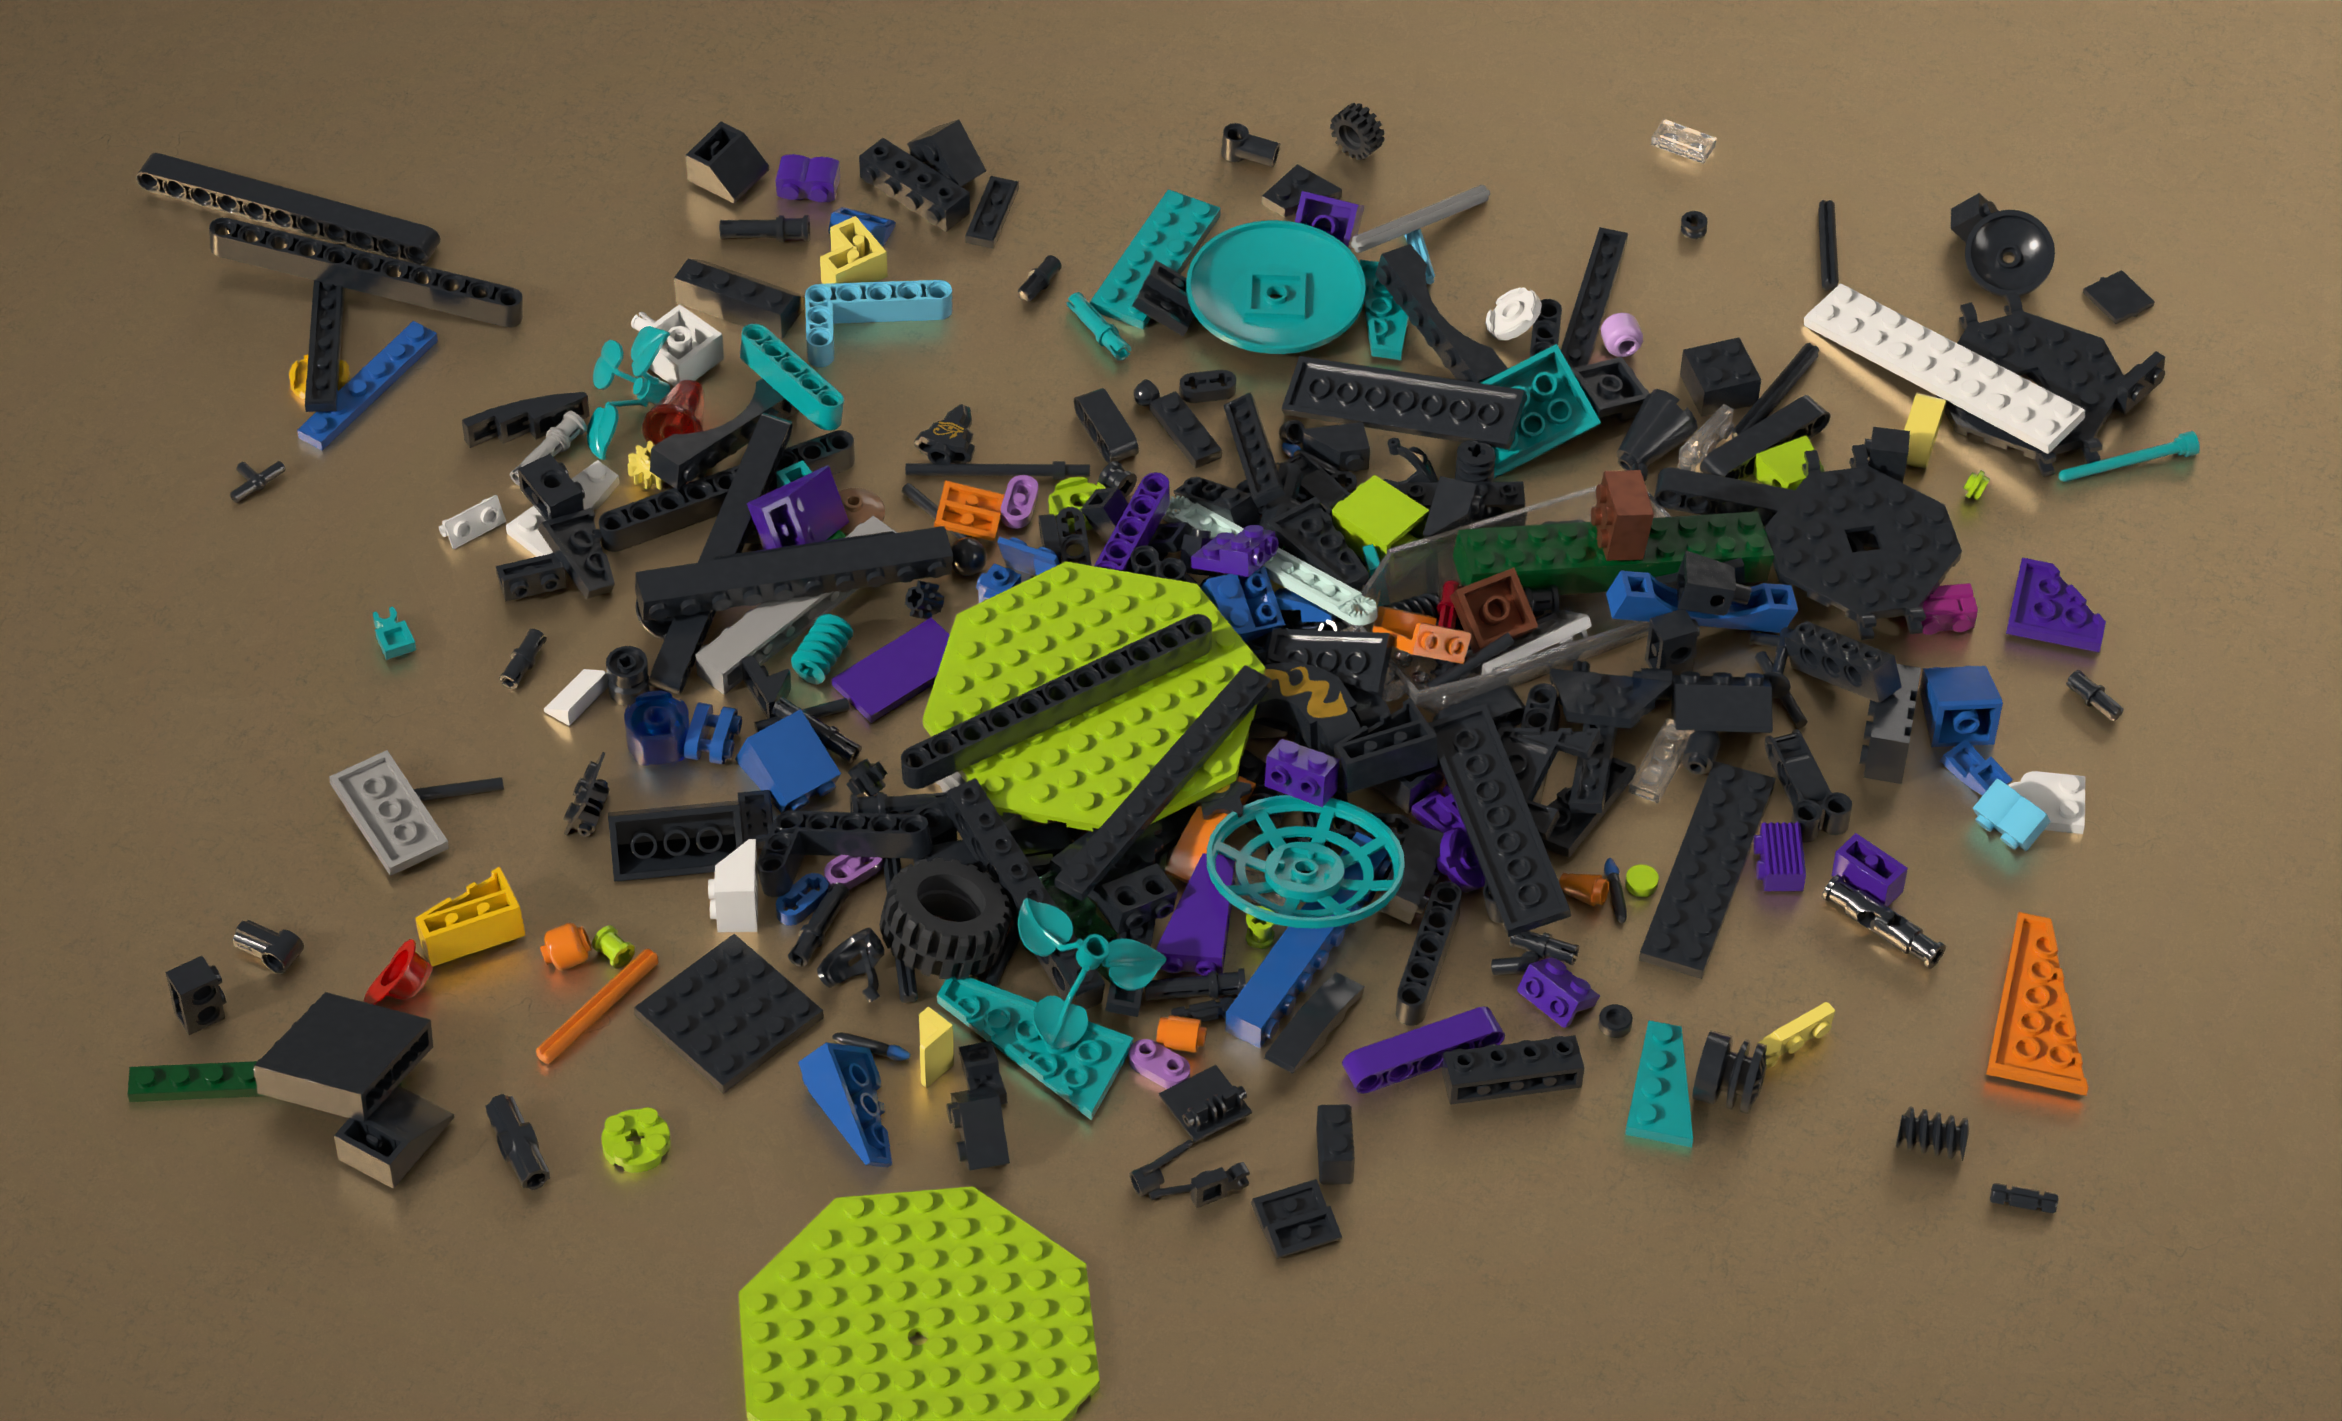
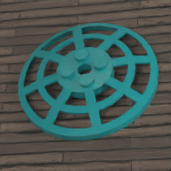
M1290 795L1256 800L1243 806L1244 814L1242 817L1238 818L1236 812H1231L1217 824L1210 835L1207 845V870L1212 883L1225 899L1243 912L1260 920L1295 928L1319 929L1338 927L1373 915L1384 908L1395 897L1401 887L1405 868L1404 852L1400 842L1387 825L1368 811L1334 798H1330L1323 808ZM1291 811L1321 813L1316 828L1293 826L1276 829L1269 815ZM1333 817H1339L1359 825L1370 832L1375 839L1359 847L1347 837L1329 831ZM1254 819L1257 820L1263 831V834L1250 840L1241 851L1223 843L1235 829ZM1310 837L1312 840L1311 842H1292L1286 844L1283 838ZM1325 841L1344 848L1349 854L1340 857L1333 850L1324 846ZM1267 843H1270L1274 848L1266 861L1251 856L1257 849ZM1385 847L1393 863V880L1373 881L1374 872L1369 856ZM1218 853L1236 861L1235 870L1239 885L1226 886L1217 874L1216 858ZM1358 862L1363 871V880L1344 879V868ZM1246 866L1264 872L1266 882L1249 884L1245 872ZM1340 889L1358 891L1352 898L1342 904H1339L1332 898ZM1369 891H1387L1381 898L1366 907L1354 912L1348 910L1360 903ZM1275 892L1277 895L1285 898L1286 901L1283 906L1268 901L1259 894ZM1239 896H1249L1252 900H1254L1261 906L1268 908L1272 911H1268L1258 906H1255L1245 901ZM1300 902H1319L1326 909L1297 910Z

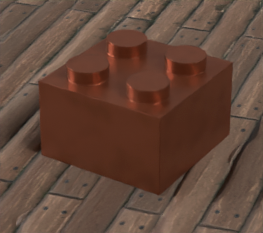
M1641 470L1604 471L1602 482L1596 487V507L1591 509V523L1598 530V546L1603 548L1606 561L1643 560L1654 512Z
M1515 568L1457 589L1450 596L1464 631L1471 633L1469 644L1473 654L1507 632L1512 639H1516L1533 632L1538 627Z

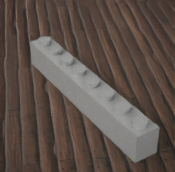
M872 516L866 522L859 524L846 537L887 531L897 532L875 516ZM852 589L848 592L824 593L815 597L805 596L791 598L787 601L761 603L756 608L746 612L742 619L733 626L726 628L719 637L710 644L704 645L696 654L697 675L725 695L743 680L742 659L753 655L760 666L811 627L819 616L830 612L858 589Z

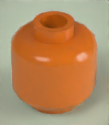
M566 923L547 931L544 935L545 945L540 947L546 964L553 963L560 971H565L588 960V952L592 951V945L584 927H577L574 923Z

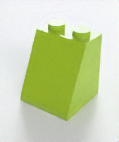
M1373 475L1365 483H1361L1353 493L1344 500L1339 501L1332 509L1334 528L1337 532L1340 531L1346 544L1353 549L1364 563L1362 547L1372 544L1376 547L1382 566L1384 583L1388 587L1394 585L1432 553L1423 536L1429 510L1376 475Z

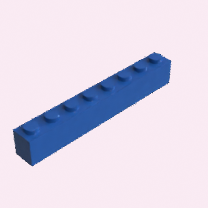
M1357 832L1351 840L1359 847H1362L1374 839ZM1384 847L1369 856L1374 872L1373 881L1386 880L1393 867L1390 855ZM1344 849L1340 857L1349 854V852ZM1358 862L1344 868V879L1363 880V871ZM1340 889L1332 898L1339 904H1342L1352 898L1358 891ZM1369 891L1360 903L1348 910L1354 912L1361 909L1365 902H1371L1376 891ZM1319 902L1305 903L1301 910L1326 909ZM1349 924L1319 929L1288 926L1226 1011L1225 1032L1258 1048L1262 1047L1267 1038L1272 1039L1279 1028L1282 1017L1290 1015L1294 1009L1296 998L1300 992L1305 993L1308 990L1317 969L1322 970L1333 946L1338 947L1341 944Z

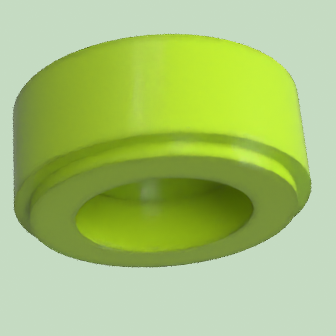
M1635 865L1627 871L1626 889L1637 897L1651 896L1658 888V873L1648 865Z

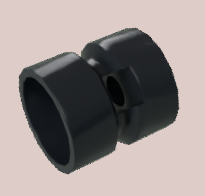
M622 646L610 652L606 658V670L611 699L623 706L640 704L650 694L648 661L645 653L633 646Z

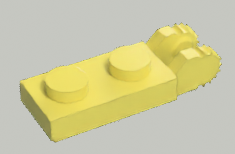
M1829 1002L1819 1005L1778 1028L1770 1035L1764 1037L1763 1040H1760V1042H1757V1044L1767 1045V1069L1776 1065L1778 1056L1786 1052L1794 1053L1813 1037L1821 1038L1830 1031L1835 1009Z

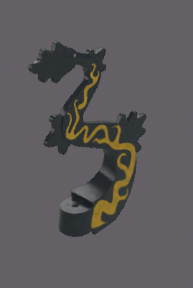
M1273 663L1264 665L1265 676L1272 679V687L1257 703L1253 720L1276 718L1284 721L1301 734L1310 749H1318L1320 752L1335 758L1334 744L1361 728L1351 711L1357 708V703L1339 677L1320 667L1303 663ZM1238 772L1235 782L1189 806H1201L1203 818L1206 820L1211 819L1217 813L1230 814L1231 812H1236L1238 818H1240L1244 814V808L1240 799L1250 794L1252 787L1249 783L1238 781ZM1158 822L1150 824L1126 851L1125 857L1127 859L1139 858L1145 865H1153L1155 863V853L1164 848L1163 840L1155 836L1162 833V825Z

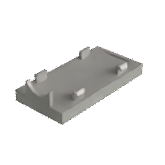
M1559 610L1558 613H1548L1536 619L1538 627L1533 632L1513 639L1514 644L1472 671L1473 673L1487 676L1503 669L1504 675L1518 670L1515 662L1558 642L1561 649L1574 644L1572 638L1577 633L1586 642L1589 640L1586 629L1592 627L1589 615ZM1472 649L1467 651V658L1473 655Z
M388 750L329 776L330 785L390 876L449 849L448 840Z

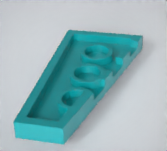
M1648 1021L1625 1135L1692 1147L1693 1131L1682 1026Z

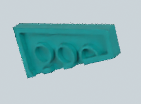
M1359 260L1365 276L1364 307L1371 356L1401 360L1409 317L1400 305L1395 303L1393 296L1387 288L1379 282L1375 274L1379 262Z

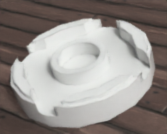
M1516 288L1508 291L1495 302L1497 306L1494 310L1490 309L1488 311L1485 322L1487 330L1498 340H1510L1520 336L1537 320L1542 306L1540 298L1534 291H1528L1526 288Z

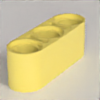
M1916 393L1904 429L1910 431L1908 465L1927 468L1943 419L1947 400Z

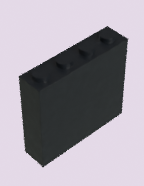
M325 992L292 1025L281 1039L276 1041L274 1046L254 1065V1077L256 1078L257 1093L365 1122L433 1048L431 1019Z

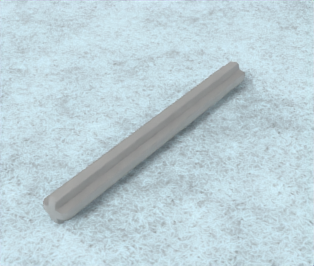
M1479 185L1358 234L1352 238L1351 246L1356 252L1361 253L1486 202L1489 199L1490 191L1487 190L1485 185Z

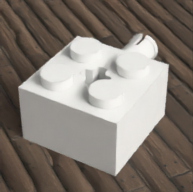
M680 304L657 321H654L644 312H639V316L636 314L632 319L631 326L635 330L640 331L646 326H651L670 333L649 369L680 391L724 359L722 333Z

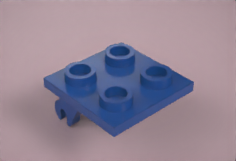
M999 537L997 541L1007 567L1037 576L1060 564L1057 555L1048 548L1039 547L1035 549L1014 537H1011L1009 540Z

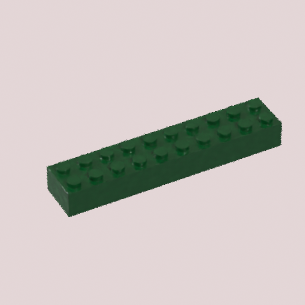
M1758 512L1653 518L1643 560L1606 561L1603 548L1598 546L1597 527L1593 526L1591 522L1458 530L1452 556L1463 587L1515 568L1523 588L1530 587L1531 590L1546 589L1550 585H1556L1559 595L1607 592L1620 571L1650 573L1653 577L1676 573L1679 570L1685 551L1719 562L1742 558L1745 566V583L1767 582L1774 559L1773 550Z

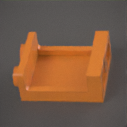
M1379 606L1378 617L1375 620L1372 632L1390 633L1394 637L1392 646L1413 655L1464 664L1471 633L1436 626L1437 618L1429 615Z

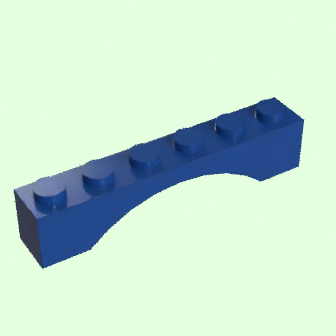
M1620 571L1606 593L1612 619L1650 622L1652 617L1680 610L1678 609L1677 589L1659 582L1650 573ZM1762 583L1751 587V596L1747 605L1731 602L1728 613L1724 616L1687 611L1691 619L1697 621L1698 626L1780 633L1783 628L1790 624L1798 612V607L1792 585Z

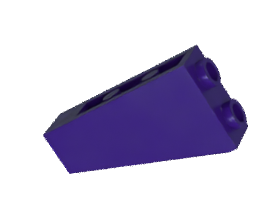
M1206 853L1202 854L1157 945L1156 950L1166 957V961L1160 970H1165L1169 973H1179L1181 971L1196 972L1203 976L1208 975V972H1211V970H1216L1217 973H1223L1232 904L1218 892L1212 883L1207 870ZM1217 854V874L1226 886L1235 885L1236 861Z

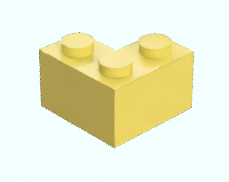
M856 216L830 227L831 252L820 256L821 282L823 284L877 282L888 277L887 251Z

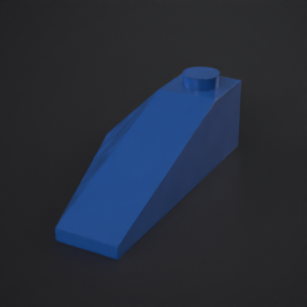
M826 1042L798 1062L803 1082L808 1088L809 1093L866 1166L888 1168L892 1165L888 1131L881 1123V1115L885 1113V1107L883 1102L878 1101L877 1090L882 1087L881 1077L870 1048Z

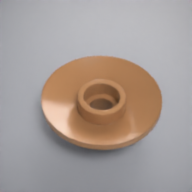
M848 488L838 491L849 523L840 529L845 536H848L859 524L866 522L872 516L883 522L885 517L884 503L875 493L862 488Z

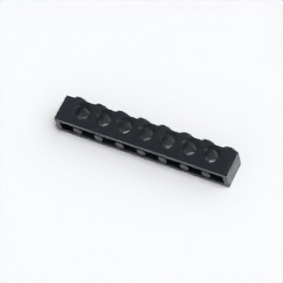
M974 778L947 790L945 812L983 873L987 872L991 875L994 883L999 882L1004 889L1005 895L1008 896L1011 904L1012 919L1017 927L1019 911L1026 898L1057 907L978 780ZM1072 933L1071 939L1066 944L1074 943L1078 940L1074 933ZM1056 948L1047 957L1035 954L1060 996L1065 1001L1082 969L1076 960L1078 949L1061 952ZM1097 969L1087 972L1071 1004L1079 1005L1087 1010L1102 1003L1105 982Z

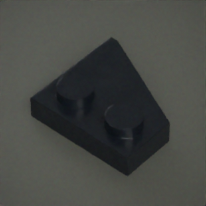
M1297 164L1262 195L1261 204L1279 215L1287 217L1297 213L1302 191L1340 199L1342 198V189Z

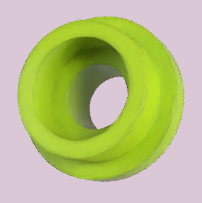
M1981 470L1978 475L1972 472L1963 487L1968 491L1965 497L1979 499L1990 478L1984 476V471Z

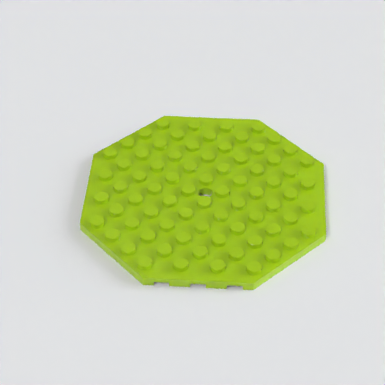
M1065 561L956 615L923 716V727L932 737L1190 615L1202 614L1207 616L1212 622V649L1206 655L958 771L965 782L974 778L978 780L999 815L1003 816L1004 812L1022 815L1024 820L1047 824L1049 820L1067 823L1069 828L1093 832L1094 828L1099 829L1244 665L1265 675V666L1197 584ZM1257 704L1152 823L1236 781L1239 764L1244 754L1249 736V728L1254 718Z
M973 1186L837 1197L738 1292L747 1419L750 1421H1069L1077 1413V1408L1087 1397L1091 1398L1100 1389L1086 1263ZM917 1332L928 1339L922 1345H914L909 1340Z

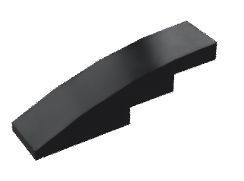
M585 392L553 394L491 408L462 419L464 441L470 448L495 437H498L504 444L529 432L537 440L546 436L547 431L551 427L558 426L564 420L563 415L568 411L575 412L582 419L589 417L588 395Z
M1336 972L1300 1008L1266 1052L1264 1059L1291 1073L1297 1071L1325 1046L1328 1034L1344 1021L1346 1010L1362 997L1365 986Z

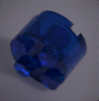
M650 691L636 697V702L630 707L628 705L624 713L627 747L635 757L636 762L647 766L650 764L663 765L682 761L685 758L684 747L690 727L689 711L685 702L681 699L679 701L673 698L672 694L666 691Z

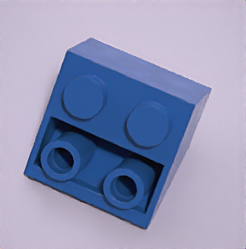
M1266 567L1259 568L1249 577L1227 574L1209 578L1201 587V590L1242 639L1252 641L1272 632L1273 629H1279L1285 625Z

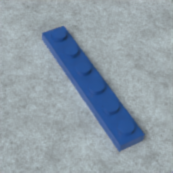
M412 321L338 391L337 411L314 413L297 429L298 438L323 451L438 342L437 333Z

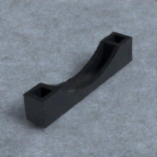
M1411 244L1381 254L1375 273L1379 282L1387 288L1393 296L1395 303L1400 305L1409 317L1412 325L1417 327L1427 344L1434 349L1441 358L1443 365L1451 371L1457 380L1482 383L1508 369L1491 347L1480 344L1463 335L1439 313L1427 289V264Z
M762 378L756 382L755 393L750 404L733 420L702 432L672 434L651 448L650 472L678 489L749 444L762 413L786 420L796 415L799 410Z

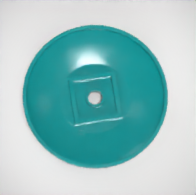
M1280 220L1246 223L1216 235L1194 256L1189 266L1186 280V292L1191 310L1198 321L1210 333L1238 348L1268 354L1303 352L1320 347L1338 338L1358 318L1364 304L1366 291L1365 276L1359 261L1340 240L1315 227ZM1272 294H1278L1282 297L1274 299L1269 296Z

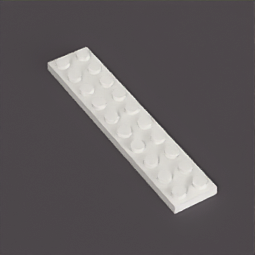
M1841 283L1804 317V326L2047 454L2085 418V409Z

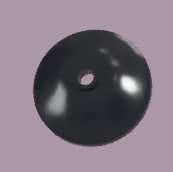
M2001 210L1987 215L1971 230L1965 246V262L1973 280L1985 291L2001 297H2005L2006 293L2017 291L2019 296H2022L2037 289L2049 276L2055 258L2054 242L2046 226L2031 214L2019 210ZM2005 255H2011L2013 256L2014 261L2012 263H2006L2003 260V257Z

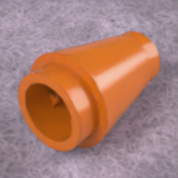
M1563 873L1559 880L1563 893L1593 907L1596 904L1603 905L1609 893V880L1603 879L1602 875Z

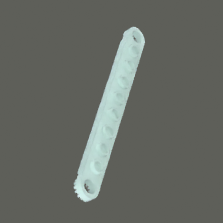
M1171 496L1169 508L1162 518L1168 523L1188 522L1189 525L1196 529L1211 531V537H1216L1218 534L1226 532L1233 533L1236 536L1244 529L1202 505L1190 502L1184 496L1181 498L1180 496H1176V498ZM1279 547L1276 555L1261 566L1266 567L1269 579L1352 625H1367L1374 622L1378 617L1376 602L1373 599L1370 600L1369 597L1362 596L1361 592Z

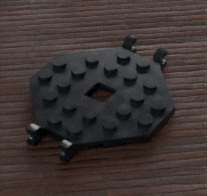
M2017 291L2005 294L2008 305L2004 306V312L2007 316L1980 323L1978 322L1977 313L1972 302L1960 305L1963 317H1959V322L1965 331L1957 344L2017 375L2029 374L2034 370H2038L2048 386L2046 390L2085 409V418L2049 454L1947 401L1944 412L1954 431L1966 436L1968 433L1984 438V442L2006 450L2009 446L2023 451L2024 456L2037 462L2043 477L2055 474L2052 463L2056 462L2055 455L2081 448L2087 463L2100 461L2101 458L2097 451L2102 450V444L2097 438V433L2102 424H2105L2114 408L2118 384L2125 379L2104 339L2024 312Z
M1864 444L1852 446L1854 458H1850V469L1826 472L1820 471V460L1817 450L1805 451L1804 458L1806 463L1802 464V470L1806 478L1764 528L1774 553L1773 565L1779 582L1784 585H1795L1806 591L1807 597L1827 607L1832 604L1845 611L1846 617L1856 621L1861 640L1874 639L1872 627H1876V619L1905 616L1910 634L1922 633L1923 626L1921 621H1925L1926 618L1922 608L1924 601L1930 594L1936 591L1945 579L1947 572L1959 562L1962 554V549L1945 504L1869 467ZM1858 531L1871 533L1876 536L1880 549L1852 553L1846 535Z

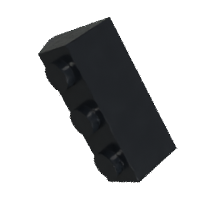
M1684 671L1681 672V675H1673L1671 714L1675 729L1772 733V687L1769 678H1764V675L1759 673H1747L1745 677H1732V674L1726 672L1713 673V676H1700L1698 672Z

